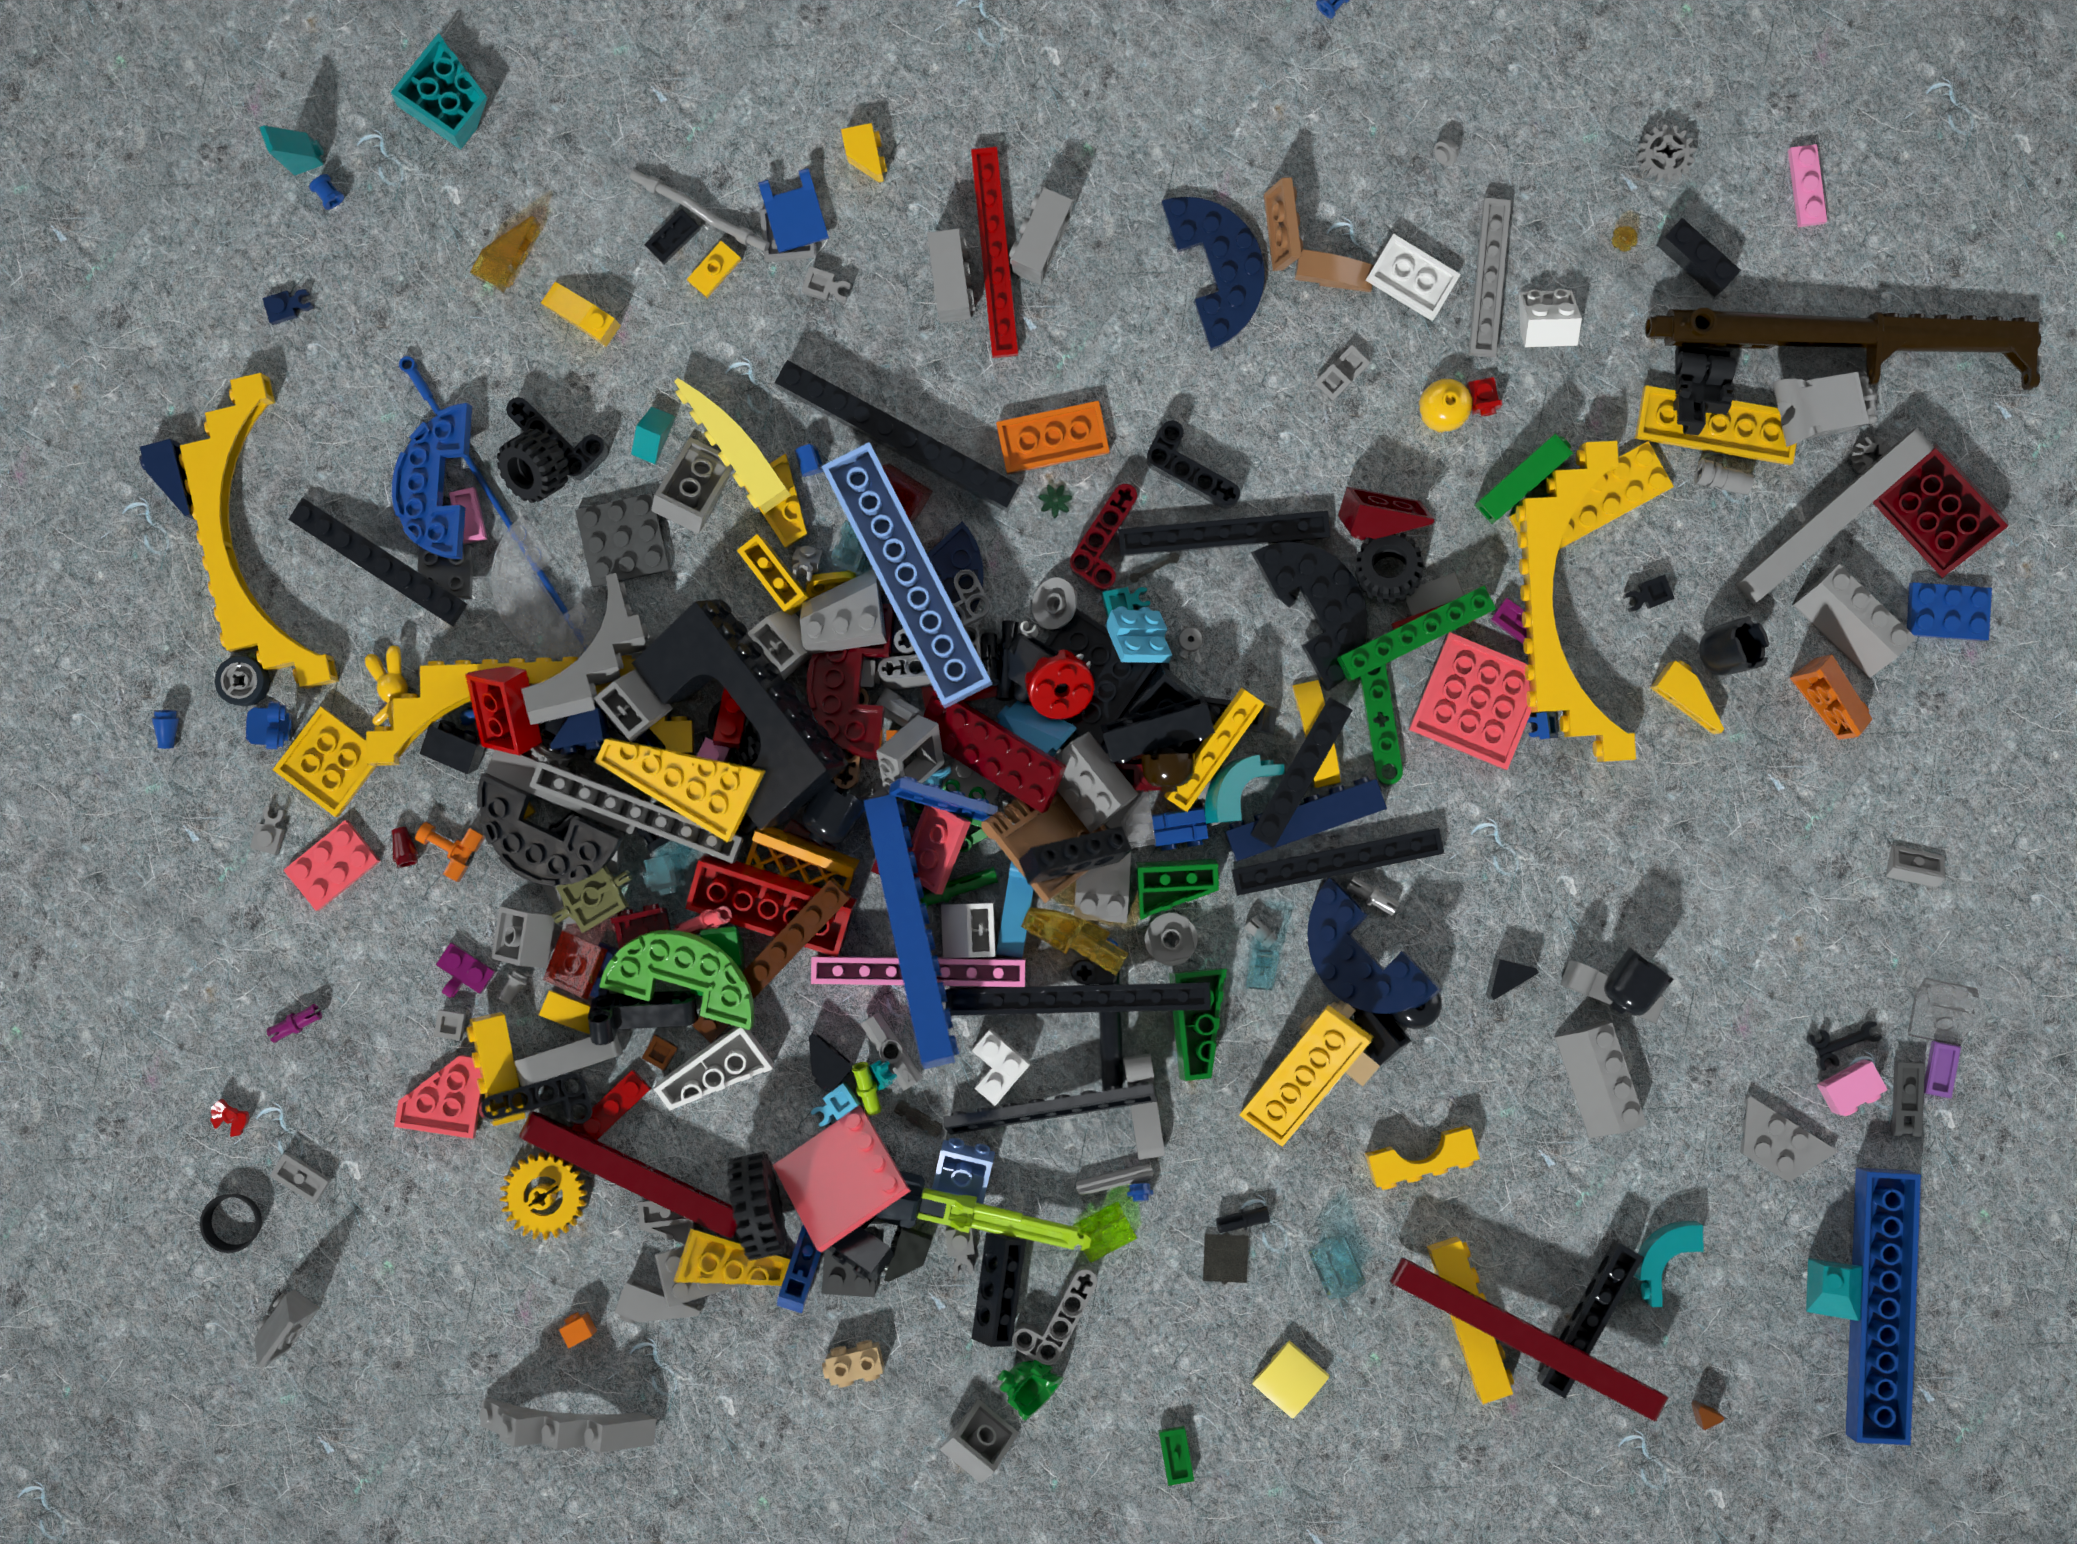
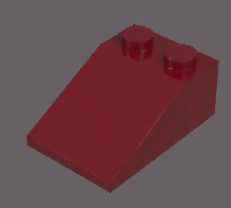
M1348 486L1346 487L1338 517L1350 535L1360 540H1365L1366 537L1377 539L1433 524L1435 520L1419 500Z

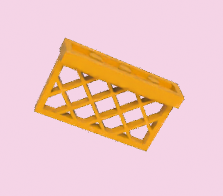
M769 827L762 830L757 828L755 830L745 864L766 870L764 864L775 860L780 870L779 875L789 878L788 874L800 870L805 880L804 883L810 885L823 879L827 883L830 880V876L838 874L847 878L842 887L848 892L860 860L775 827ZM758 844L767 847L772 856L761 861L756 852ZM785 855L793 857L797 866L785 870L780 857ZM812 864L819 868L822 875L810 880L804 867Z

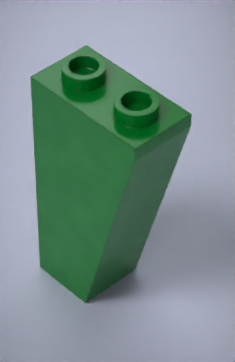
M1555 433L1474 506L1493 524L1573 454L1570 450V443L1564 437H1559Z

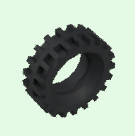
M763 1151L729 1159L727 1175L729 1178L728 1188L731 1195L730 1203L733 1207V1218L736 1222L737 1234L740 1236L741 1247H744L745 1256L748 1257L749 1261L785 1253L787 1250L785 1235L787 1233L784 1224L782 1200H780L779 1186L776 1183V1175L772 1170L771 1160L769 1161L768 1154Z

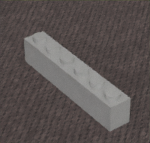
M498 750L494 751L486 773L538 797L631 835H637L639 828L529 787L538 762H544L539 761L538 757H534L532 753L528 757L523 754L518 756ZM555 765V767H557V768H560V769L565 770V771H568V772L570 771V768H568V767H566V766H563V765L556 766V765ZM579 774V776L584 777L586 779L592 781L595 780V778L588 776L586 774ZM604 783L605 786H608V787H610V788H613V789H616V790L619 791V788H617V787H615V786H613V785ZM628 793V794L631 795V796L637 797V798L642 799V800L644 799V798H642V797H640V796H637V795H635V794Z

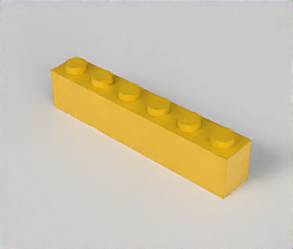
M1455 1236L1427 1246L1436 1275L1486 1300L1484 1293H1479L1476 1285L1480 1283L1475 1267L1470 1268L1467 1258L1471 1257V1253L1466 1242L1462 1243ZM1450 1315L1477 1397L1481 1403L1486 1404L1512 1395L1511 1385H1514V1380L1510 1370H1505L1502 1360L1506 1359L1501 1344H1496L1494 1337Z

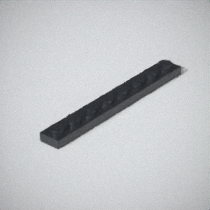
M301 498L288 519L453 627L468 605L304 498Z
M1328 511L1118 529L1120 557L1331 537Z
M1434 828L1232 869L1231 873L1236 896L1445 853L1440 829Z
M1137 1082L1133 1084V1087L1112 1086L1103 1092L1087 1090L1081 1092V1095L1072 1097L1063 1094L1044 1101V1099H1032L1028 1104L1007 1103L1002 1106L1003 1108L998 1109L982 1107L973 1113H966L964 1111L953 1112L951 1116L943 1117L944 1128L952 1135L1157 1102L1158 1097L1153 1083Z

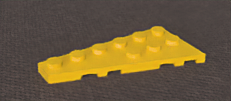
M613 738L604 740L595 760V763L726 842L732 841L765 773L764 770Z

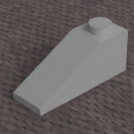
M630 1278L625 1283L614 1313L619 1314L620 1319L629 1323H635V1321L647 1322L699 1316L704 1309V1305L689 1301L669 1308L666 1305L662 1289Z

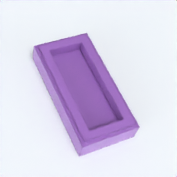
M1937 1041L1931 1042L1924 1079V1093L1952 1099L1961 1046Z

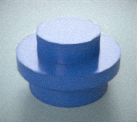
M1149 1183L1129 1185V1192H1127V1197H1133V1202L1148 1201L1149 1196L1154 1195Z

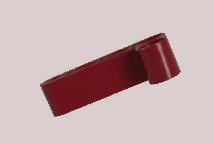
M1121 484L1114 490L1070 558L1071 571L1099 590L1110 589L1116 579L1114 569L1102 561L1100 557L1136 503L1137 492L1130 484ZM1128 492L1131 501L1125 500L1120 510L1117 507L1121 498L1119 493L1124 495ZM1108 513H1113L1117 516L1118 522L1115 525H1107L1103 517ZM1093 535H1099L1103 538L1104 543L1100 547H1093L1089 543V538ZM1085 557L1089 561V566L1086 569H1078L1074 564L1075 559ZM1101 571H1106L1110 574L1111 581L1101 584L1097 581L1096 575Z

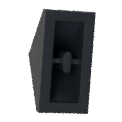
M1494 958L1486 995L1488 999L1495 1000L1539 972L1537 968Z

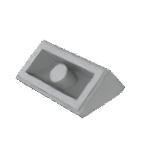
M1892 845L1886 877L1938 887L1945 879V857Z

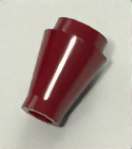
M398 827L391 830L393 862H396L398 868L417 864L419 853L408 833L407 827Z

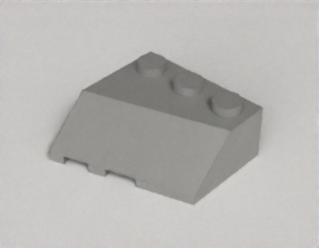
M874 569L802 603L800 615L802 645L808 655L887 643L881 585Z

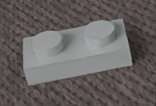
M288 1152L282 1155L270 1174V1177L313 1204L319 1201L332 1181Z

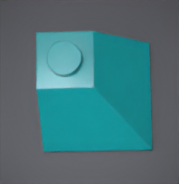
M1808 1258L1806 1312L1860 1321L1863 1266Z

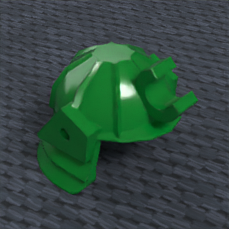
M1035 1359L1034 1361L1017 1363L1010 1371L1002 1370L997 1377L998 1380L1003 1381L999 1388L1008 1395L1007 1402L1018 1410L1019 1416L1024 1421L1033 1416L1050 1399L1064 1379V1377L1050 1373L1053 1369L1052 1366L1042 1364Z

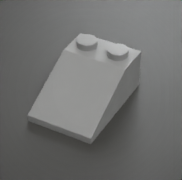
M689 437L654 494L651 511L699 534L710 517L734 468L731 464L728 467L725 466L718 456L720 451Z
M1131 852L1119 863L1091 869L1076 880L1073 919L1127 923Z
M295 1289L287 1294L282 1293L273 1304V1307L276 1309L271 1316L266 1315L257 1326L260 1331L255 1336L254 1341L257 1366L261 1369L291 1349L320 1309V1307Z

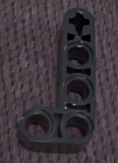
M516 397L508 402L506 407L508 416L524 432L529 429L534 430L536 426L544 424L545 431L543 433L549 434L552 440L555 439L557 443H563V455L568 461V476L572 479L584 480L609 455V446L598 435H587L573 447L528 401ZM521 407L531 418L526 420L517 410ZM593 443H600V451L596 454H590V446ZM575 461H581L582 468L580 471L572 473L571 465Z
M1177 421L1165 422L1148 450L1146 457L1148 466L1155 472L1220 508L1230 509L1234 507L1240 498L1239 487L1232 481L1177 452L1176 450L1184 435V429ZM1167 429H1174L1178 433V438L1168 440L1164 432ZM1159 451L1165 455L1166 460L1162 463H1156L1152 460L1151 455ZM1178 464H1183L1187 466L1189 473L1185 476H1179L1176 474L1174 467ZM1200 477H1207L1210 479L1212 486L1208 489H1203L1198 485L1197 480ZM1216 484H1220V487L1217 490L1216 494H1211L1214 491ZM1227 490H1230L1232 492V498H1229L1228 501H1225L1223 499V493H1226Z
M690 991L654 992L653 998L650 1001L625 994L600 995L592 1000L588 1013L591 1042L596 1045H606L614 1041L617 1029L689 1026L698 1020L695 994L690 993Z
M570 1073L490 1095L480 1104L479 1113L484 1120L491 1122L562 1102L567 1121L574 1125H581L590 1119L592 1105L584 1078L580 1074ZM572 1079L578 1083L579 1089L576 1093H570L566 1090L565 1083L567 1080ZM541 1087H549L553 1095L551 1100L545 1101L540 1098L539 1089ZM515 1094H521L526 1098L525 1107L517 1108L513 1105L512 1098ZM503 1097H506V1106L510 1112H506V1107L498 1109L495 1113L496 1115H493L491 1111H486L485 1108L489 1106V1102H492L493 1105H499L504 1102ZM575 1105H580L585 1109L586 1114L583 1119H577L573 1116L572 1109Z

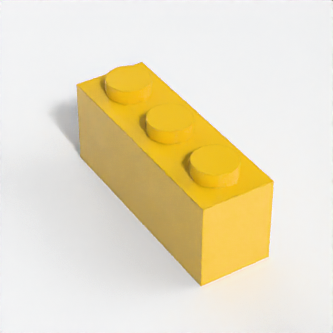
M756 534L737 550L785 613L791 616L802 608L803 602L811 599L797 579L792 578V573L766 539Z

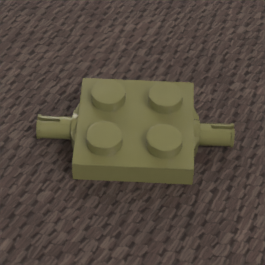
M605 865L600 871L587 879L573 884L558 885L556 889L562 897L564 908L552 914V918H556L554 922L558 924L570 916L577 923L581 932L584 933L627 908L629 904L623 896L620 886L633 879L632 875L625 877L630 874L629 870L626 869L614 877Z

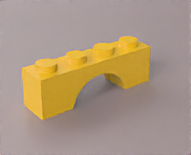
M1467 1125L1441 1132L1436 1150L1421 1160L1404 1159L1391 1146L1365 1153L1373 1184L1377 1188L1381 1187L1382 1190L1394 1188L1397 1186L1396 1182L1407 1180V1183L1423 1179L1422 1175L1432 1173L1433 1176L1445 1174L1448 1172V1168L1457 1165L1458 1168L1470 1167L1474 1165L1473 1161L1480 1159L1472 1129Z

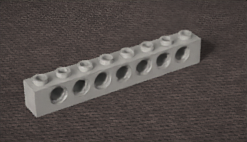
M538 762L529 787L730 863H735L744 840L743 837L734 835L732 841L726 842L677 812L544 762Z

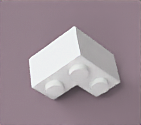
M990 1028L972 1049V1052L991 1067L976 1084L975 1089L996 1106L1029 1067L1030 1062Z

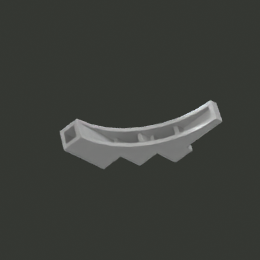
M616 573L606 575L608 588L607 610L602 626L588 649L577 661L561 673L542 683L522 689L531 725L595 710L593 703L594 697L597 696L595 686L613 682L620 678L619 669L624 668L621 656L647 649L645 640L650 639L646 623H640L638 614L632 615L630 604L624 605L623 598L627 597L624 582H618Z
M488 1398L483 1399L482 1409L479 1414L480 1426L499 1434L500 1441L513 1447L543 1443L556 1450L585 1446L603 1453L654 1445L656 1418L642 1412L625 1414L559 1413L520 1407Z

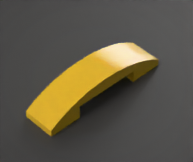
M1319 680L1292 685L1305 739L1325 706ZM1335 744L1331 747L1313 779L1314 788L1341 783Z

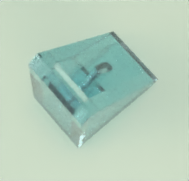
M1249 947L1246 975L1247 989L1272 991L1279 951Z

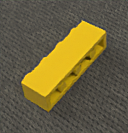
M497 1012L469 1019L471 1026L466 1027L469 1042H474L476 1052L472 1053V1060L475 1069H480L481 1078L477 1079L480 1095L485 1094L486 1098L490 1095L519 1088L505 1014ZM515 1094L512 1098V1103L517 1108H523L521 1094ZM503 1097L504 1102L499 1105H493L492 1102H489V1106L485 1108L486 1111H491L493 1115H496L495 1113L498 1109L506 1107V1112H510L506 1106V1097ZM525 1113L491 1121V1124L497 1126L525 1119Z

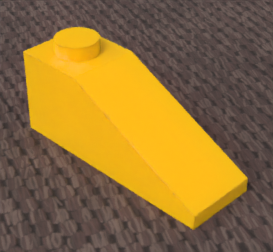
M554 282L541 301L542 305L605 347L608 346L621 326L614 317L557 282Z
M1676 660L1668 662L1650 688L1713 735L1722 733L1724 727L1698 677L1691 672L1692 667L1681 660L1678 662Z

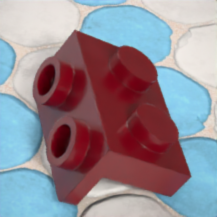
M658 903L643 906V912L633 913V909L618 912L617 917L610 918L611 924L615 926L619 950L640 935L660 930H671L667 908H659Z

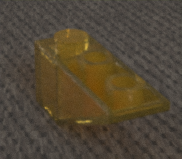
M530 216L482 249L470 273L476 279L504 293L506 288H510L514 283L515 272L519 264L522 265L528 256L527 249L531 242H535L538 238L541 224L535 217Z

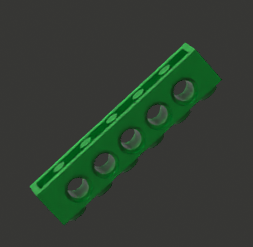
M1484 585L1338 657L1337 660L1349 682L1496 610V607Z

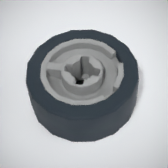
M245 656L230 657L221 663L216 671L214 680L216 691L223 700L233 705L245 707L256 705L263 700L269 691L271 682L269 671L263 669L256 659ZM245 676V686L239 684V679Z

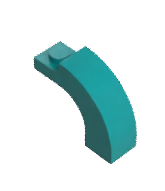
M1260 755L1235 759L1223 766L1216 773L1207 790L1205 799L1206 824L1242 821L1240 800L1245 785L1256 777L1285 775L1284 764L1274 765V760L1260 761Z
M1678 1221L1667 1224L1653 1232L1639 1249L1638 1254L1644 1258L1634 1276L1639 1280H1644V1283H1641V1296L1651 1307H1663L1662 1273L1668 1261L1681 1253L1704 1252L1703 1225L1699 1222Z

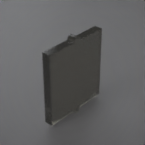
M1228 1232L1224 1234L1205 1233L1203 1281L1222 1282L1224 1285L1227 1282L1247 1283L1249 1236L1229 1235Z

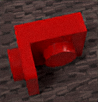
M1491 377L1467 383V388L1472 397V414L1480 413L1481 417L1496 414V410L1503 403L1498 398L1495 378Z

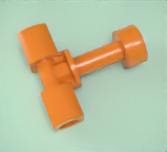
M424 822L417 831L415 840L424 845L431 842L447 851V858L450 859V862L443 875L456 882H460L469 867L466 865L467 860L472 852L478 851L485 839L484 835L469 828L462 841L456 840L453 843L435 833V826Z

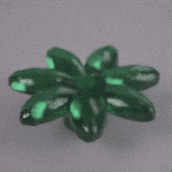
M1047 485L1048 495L1040 494L1038 496L1040 500L1047 502L1042 506L1041 512L1051 509L1053 518L1057 517L1059 509L1065 513L1069 512L1068 507L1064 503L1072 500V496L1063 495L1064 485H1061L1056 492L1051 485Z

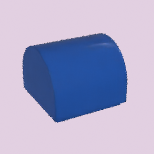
M807 444L794 450L803 477L824 472L816 446Z

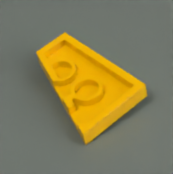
M785 453L771 462L770 466L791 496L766 513L763 512L760 506L758 508L783 546L787 549L808 535L788 458Z

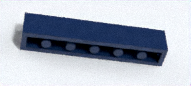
M1366 776L1353 781V787L1344 789V786L1340 785L1329 789L1330 795L1320 798L1317 793L1303 798L1305 803L1297 807L1274 848L1386 810L1387 807L1377 779L1369 780V777ZM1263 813L1254 815L1255 821L1247 824L1244 823V820L1229 824L1230 830L1224 831L1234 861L1274 849L1250 836Z

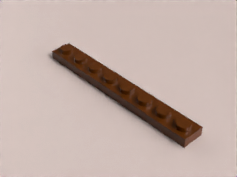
M831 878L742 972L750 987L753 1000L852 897L834 878ZM700 1016L692 1026L712 1043L730 1024Z

